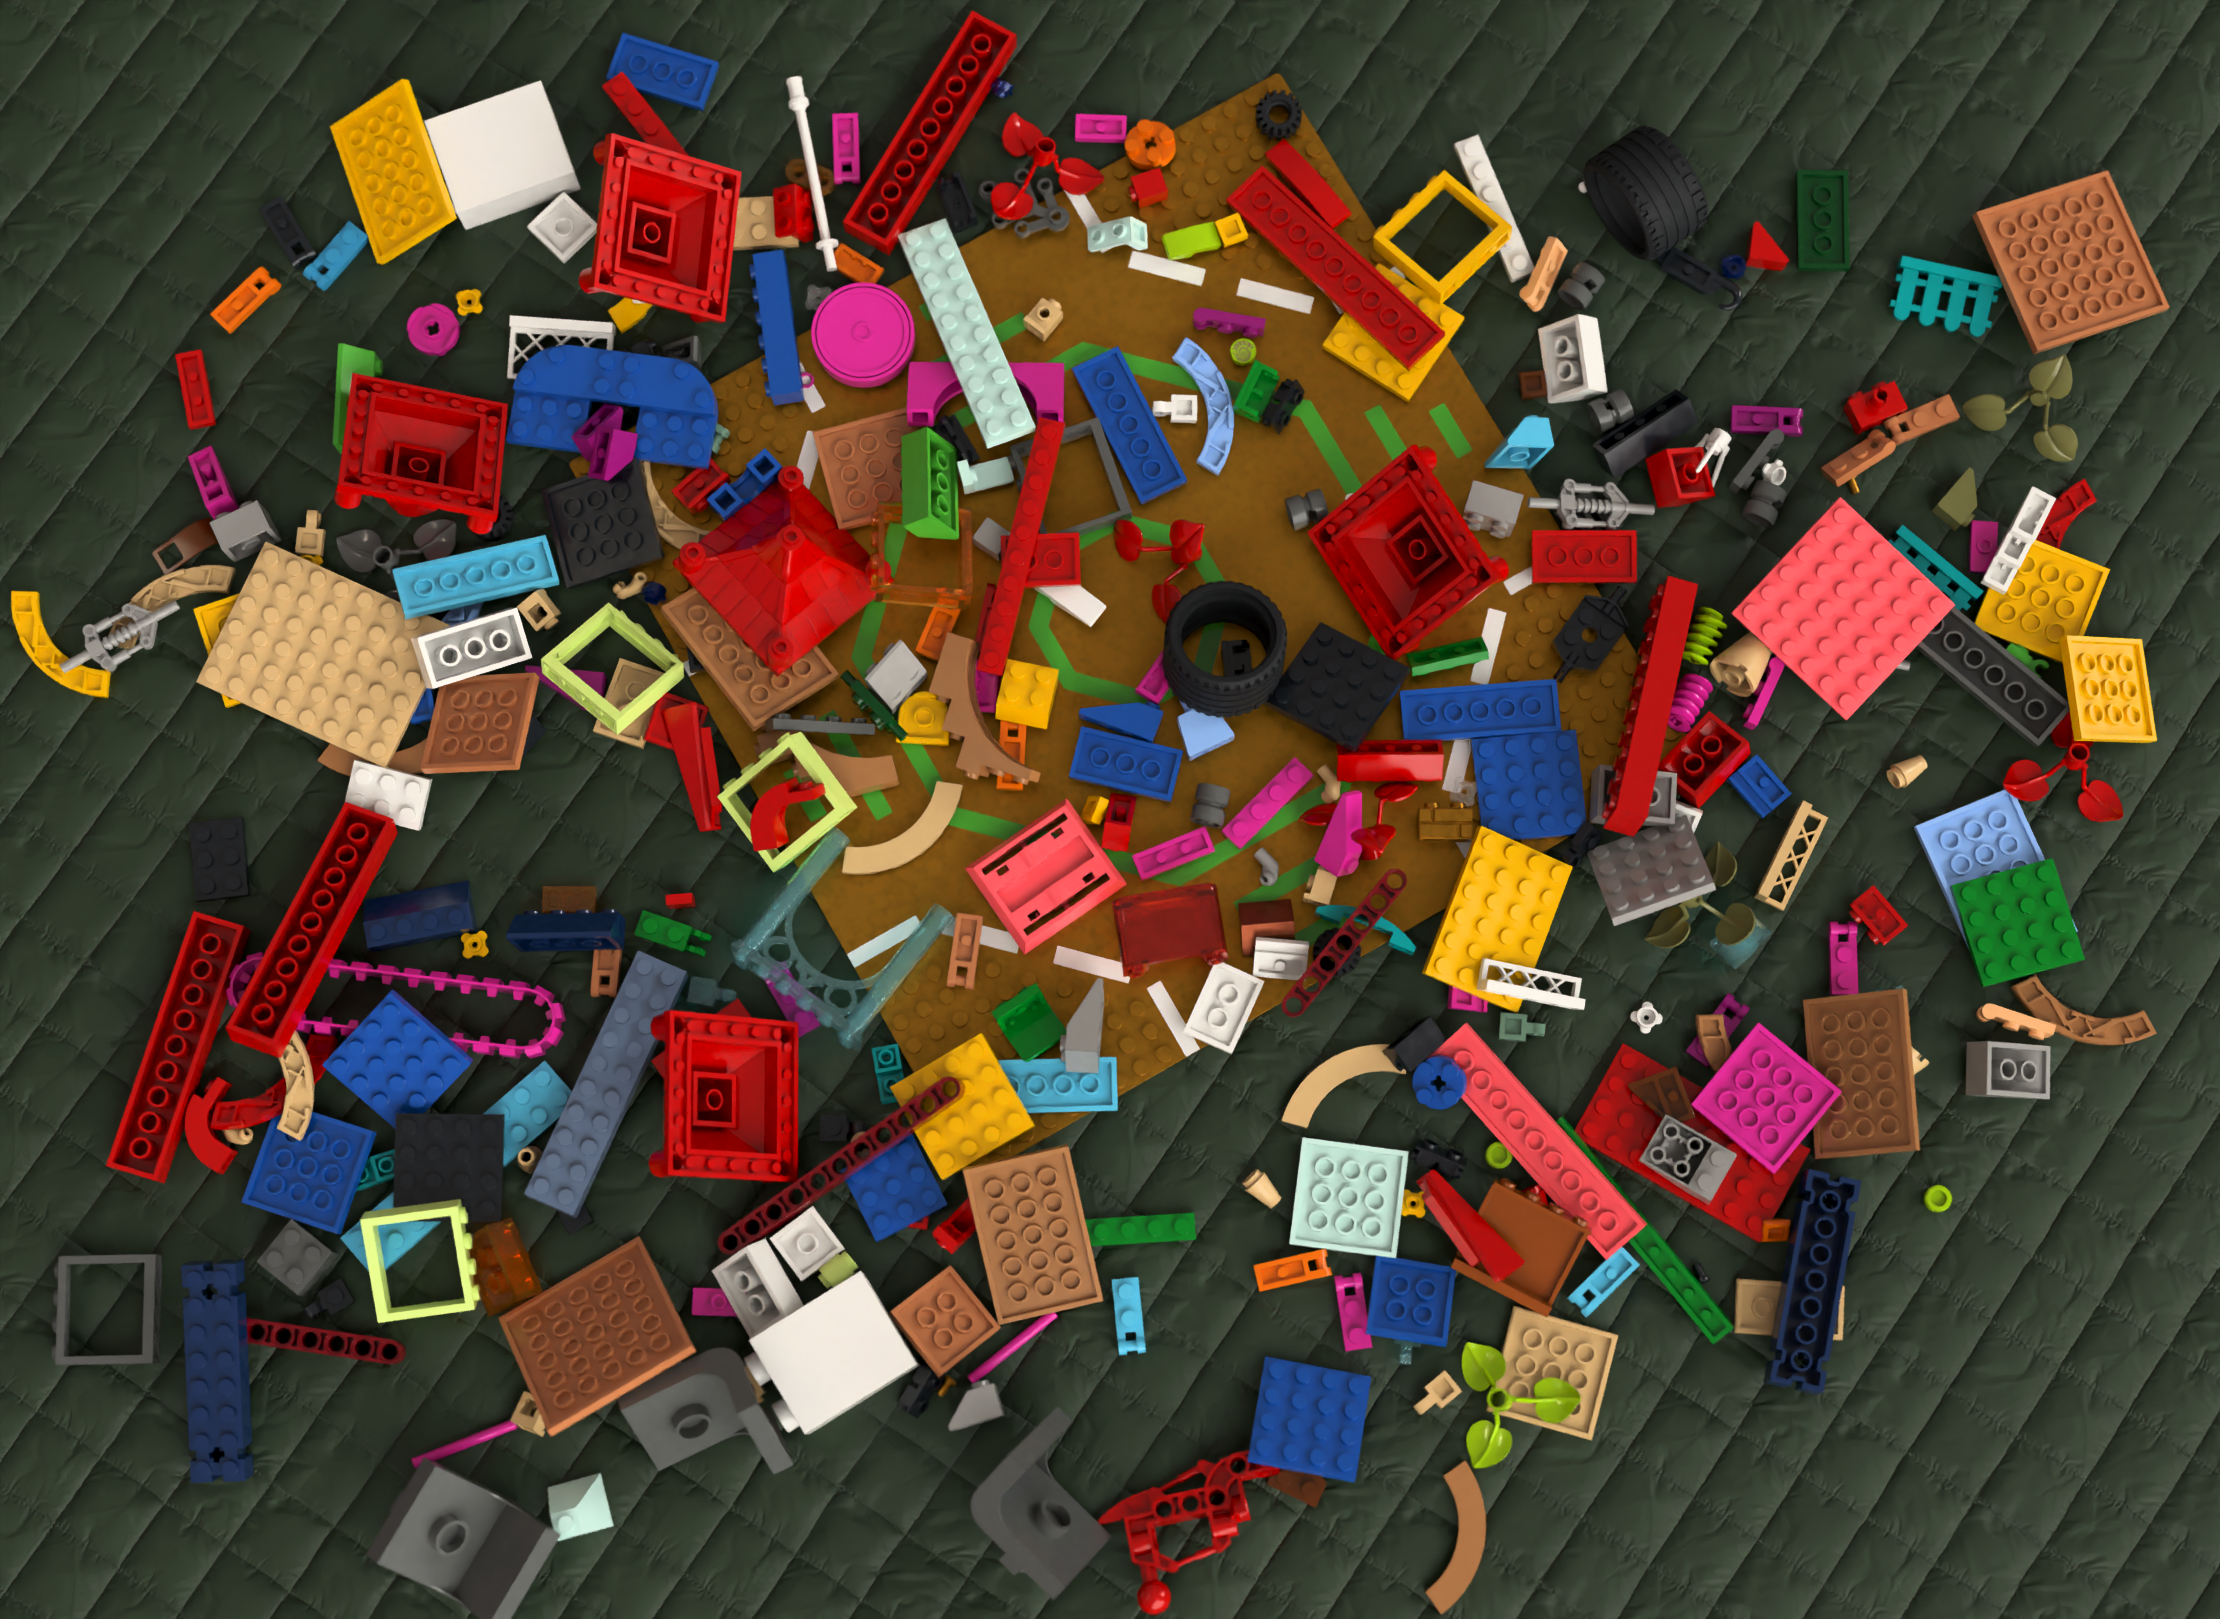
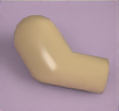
M637 572L631 583L627 586L622 581H619L618 584L616 583L613 587V592L617 594V598L623 600L638 594L646 583L647 576L642 572Z
M1325 764L1317 770V773L1326 783L1325 791L1321 793V798L1325 803L1331 804L1340 796L1341 781H1337L1336 774Z
M249 1127L222 1130L226 1140L230 1143L246 1145L253 1139V1131Z

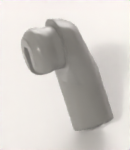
M1262 847L1254 854V857L1262 865L1260 882L1264 886H1272L1278 879L1279 864Z

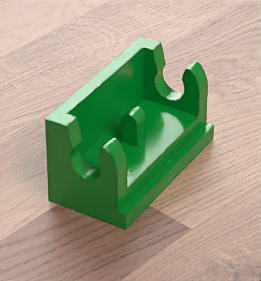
M1255 360L1233 405L1234 413L1259 424L1261 416L1280 380V376L1277 375L1278 371Z

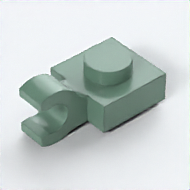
M1501 1012L1498 1040L1525 1042L1526 1034L1544 1037L1546 1024L1527 1023V1014Z

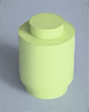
M846 1251L841 1254L837 1253L818 1269L821 1272L818 1278L827 1289L831 1286L834 1288L852 1277L858 1266Z

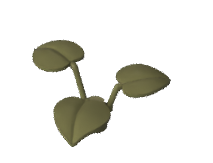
M2065 354L2034 365L2029 373L2030 383L2033 386L2031 391H2026L2024 396L2007 409H2005L2004 399L1995 394L1978 395L1964 403L1962 407L1963 412L1973 424L1985 431H1996L2005 425L2007 421L2005 414L2011 413L2026 399L2030 398L2033 405L2044 406V430L2038 431L2034 435V445L2039 453L2048 459L2059 462L2072 461L2076 457L2078 439L2075 432L2063 424H2054L2050 428L2048 426L2050 398L2061 399L2068 395L2072 388V370Z
M1717 841L1705 858V862L1715 887H1723L1735 876L1737 862L1735 857ZM1702 895L1678 903L1679 907L1671 906L1665 909L1658 916L1651 931L1644 939L1660 948H1673L1684 942L1691 930L1689 923L1686 921L1689 918L1686 907L1696 908L1701 905L1722 920L1716 926L1715 934L1718 941L1727 946L1736 945L1747 939L1753 932L1756 921L1753 911L1745 904H1731L1724 915L1704 902Z

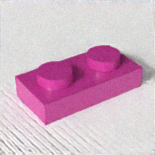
M1076 114L1075 142L1125 143L1127 116Z

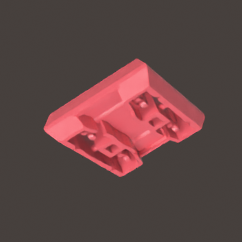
M1068 799L1053 807L965 868L1024 955L1127 885ZM1066 817V821L1035 842L1027 845L1026 842L1047 830L1049 824L1054 825ZM1060 828L1061 831L1058 832L1060 836L1055 838L1051 835V833ZM1019 847L1022 848L1019 853L987 875L984 874L985 871L993 866L995 861L1000 862ZM1006 865V868L1004 869L1005 873L1003 875L996 872L997 870ZM1089 873H1092V875L1089 877L1091 881H1089L1088 883L1085 880L1083 881L1082 878H1084ZM1104 874L1109 878L1107 882L1073 906L1068 904L1075 899L1076 893ZM1062 907L1065 909L1063 913L1051 919L1028 936L1024 932L1025 928L1050 911L1056 912ZM1037 910V913L1035 914L1037 918H1035L1034 920H1032L1031 917L1028 918V915Z

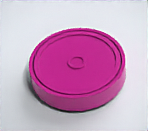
M853 283L832 292L818 307L811 328L812 344L820 365L835 380L852 387H875L894 379L907 366L915 348V327L909 308L892 290L874 283Z

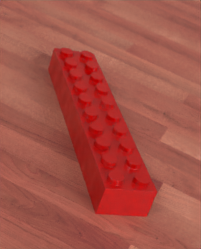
M974 11L970 13L843 220L845 232L888 256L891 254L898 242V236L905 231L1017 47L1016 34Z
M1667 576L1663 584H1658L1655 595H1652L1650 598L1648 610H1651L1650 618H1646L1643 632L1647 634L1645 640L1641 641L1638 649V655L1641 656V660L1634 668L1633 678L1636 679L1635 686H1631L1627 699L1631 702L1630 709H1626L1622 721L1626 728L1624 732H1621L1618 739L1617 747L1621 748L1619 756L1616 755L1612 771H1615L1614 779L1610 780L1607 788V794L1610 795L1609 803H1605L1601 818L1605 819L1604 829L1634 837L1648 817L1698 584Z
M348 802L344 803L226 1026L232 1041L278 1058L282 1057L398 834L394 819Z
M193 911L106 1166L165 1184L185 1126L188 1104L193 1094H196L228 1000L226 990L230 988L231 981L228 977L235 965H240L251 932L245 926Z

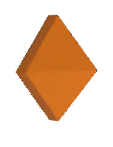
M1780 1218L1764 1220L1762 1235L1764 1236L1761 1242L1788 1241L1791 1221Z

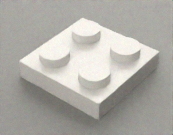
M564 191L527 226L528 230L563 263L570 259L597 233V223Z
M813 1206L770 1238L801 1282L814 1274L837 1253L840 1254L845 1250Z

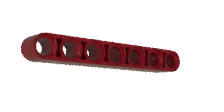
M1390 869L1384 874L1291 988L1282 1001V1010L1285 1015L1296 1018L1303 1014L1396 900L1407 884L1406 874L1402 870ZM1396 874L1400 876L1402 885L1399 888H1391L1388 885L1387 878L1390 875ZM1374 895L1382 896L1385 899V906L1382 909L1373 908L1370 903L1371 897ZM1359 915L1366 917L1369 922L1368 927L1364 930L1357 929L1353 923L1355 917ZM1347 936L1350 938L1352 946L1349 950L1343 951L1337 947L1336 943L1339 937ZM1323 957H1331L1335 962L1334 969L1331 971L1322 970L1320 960ZM1308 977H1313L1318 982V988L1314 992H1308L1303 988V981ZM1290 998H1297L1301 1002V1009L1296 1013H1291L1286 1008V1002Z
M247 1318L248 1343L385 1364H398L406 1355L405 1346L397 1340ZM258 1325H262L264 1335L261 1339L257 1340L254 1337V1329ZM284 1329H288L291 1333V1338L284 1344L280 1340V1334ZM315 1333L318 1341L314 1347L310 1348L306 1343V1339L309 1334ZM340 1336L344 1340V1346L337 1352L333 1348V1341ZM367 1340L371 1345V1349L367 1355L363 1356L359 1351V1346L363 1341ZM393 1344L397 1348V1355L390 1360L386 1356V1349L389 1345Z

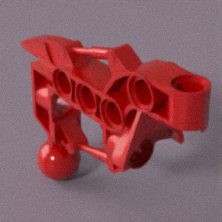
M1249 1450L1233 1453L1222 1458L1217 1464L1200 1460L1196 1466L1178 1475L1176 1479L1160 1488L1151 1487L1149 1490L1126 1498L1098 1519L1100 1525L1124 1519L1131 1559L1134 1565L1140 1566L1143 1582L1137 1592V1603L1145 1613L1150 1615L1162 1613L1168 1608L1171 1601L1170 1590L1164 1582L1159 1581L1157 1570L1175 1573L1178 1571L1179 1566L1193 1560L1202 1559L1216 1552L1222 1553L1231 1544L1230 1537L1239 1535L1237 1523L1251 1520L1242 1481L1277 1475L1280 1473L1279 1468L1247 1462ZM1237 1461L1246 1463L1245 1470L1241 1473L1232 1471V1466ZM1200 1472L1207 1479L1205 1487L1170 1495L1162 1493ZM1216 1493H1221L1225 1496L1224 1502L1218 1506L1211 1504L1212 1496ZM1189 1499H1196L1198 1501V1506L1193 1511L1184 1509L1185 1502ZM1162 1505H1170L1171 1513L1168 1516L1161 1517L1158 1515V1510ZM1203 1517L1208 1518L1212 1534L1211 1546L1177 1562L1160 1554L1155 1527Z

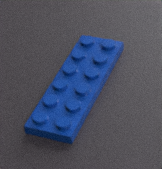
M1117 346L1073 367L1072 372L1095 417L1099 418L1103 432L1140 504L1142 505L1186 484L1187 478L1119 347Z
M1556 679L1399 691L1403 740L1451 741L1561 731Z

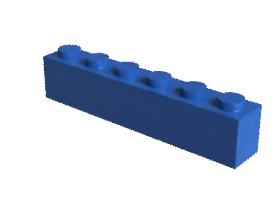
M783 249L752 254L754 264H749L751 279H756L757 286L752 288L754 302H759V311H755L757 325L762 326L763 333L759 334L758 338L760 349H765L766 357L761 358L763 372L764 374L768 373L769 380L764 382L766 396L772 398L774 406L805 401L786 257Z

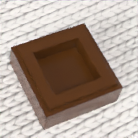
M1544 370L1518 373L1521 400L1547 397Z

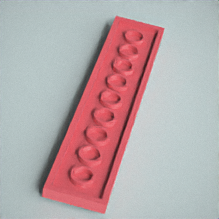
M1465 1023L1428 1057L1430 1058L1435 1055L1448 1056L1456 1061L1455 1063L1460 1069L1464 1070L1467 1078V1087L1462 1099L1541 1188L1544 1189L1549 1197L1565 1210L1564 1213L1571 1218L1577 1215L1589 1222L1588 1226L1591 1227L1592 1233L1590 1236L1588 1235L1587 1239L1606 1260L1647 1225L1643 1218L1468 1023Z

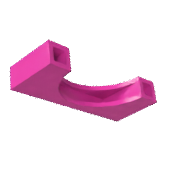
M909 362L907 392L908 426H934L936 415L945 402L963 392L950 362ZM1008 363L1023 399L1035 413L1037 425L1039 417L1064 423V363Z

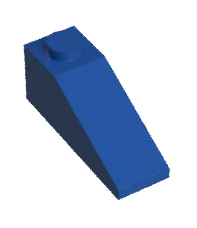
M1137 702L1080 708L1079 719L1134 739L1153 743L1163 718V711L1159 710L1160 706L1154 703L1145 702V704Z

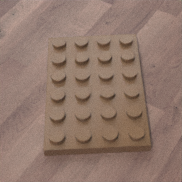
M694 587L661 607L660 612L753 731L765 725L768 719L775 718V714L784 713L838 679L839 673L817 646L780 676L776 677Z
M1902 988L1803 1000L1808 1064L1842 1091L1813 1126L1815 1159L1920 1151L1907 989Z
M1068 1144L963 1168L998 1325L1103 1301Z

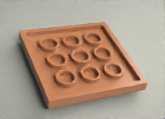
M907 407L812 432L839 530H848L902 515L901 436L919 430L918 426H908Z
M535 672L477 675L440 686L420 769L425 774L519 770L539 676Z

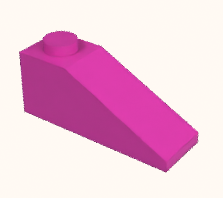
M212 446L188 456L204 504L213 519L215 520V517L221 513H231L239 509L236 498Z
M1359 790L1342 793L1314 861L1336 877L1352 874L1359 864L1358 859L1362 852V845L1351 839L1352 832L1362 828V792Z

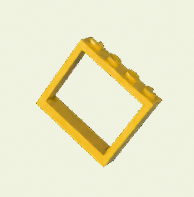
M1444 170L1438 176H1433L1428 181L1426 188L1421 192H1416L1410 198L1409 204L1403 209H1398L1385 226L1381 225L1373 235V249L1441 305L1511 239L1512 226ZM1445 189L1491 227L1493 231L1438 282L1389 240Z

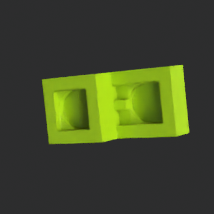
M1214 222L1183 228L1161 237L1169 261L1192 257L1197 252L1216 250L1221 246Z

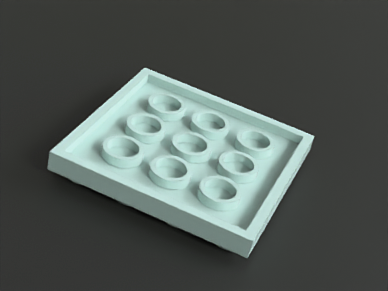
M1302 1137L1289 1245L1396 1258L1409 1151Z

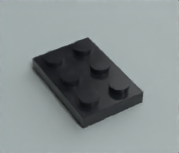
M239 817L190 823L195 900L197 902L250 896L244 819Z

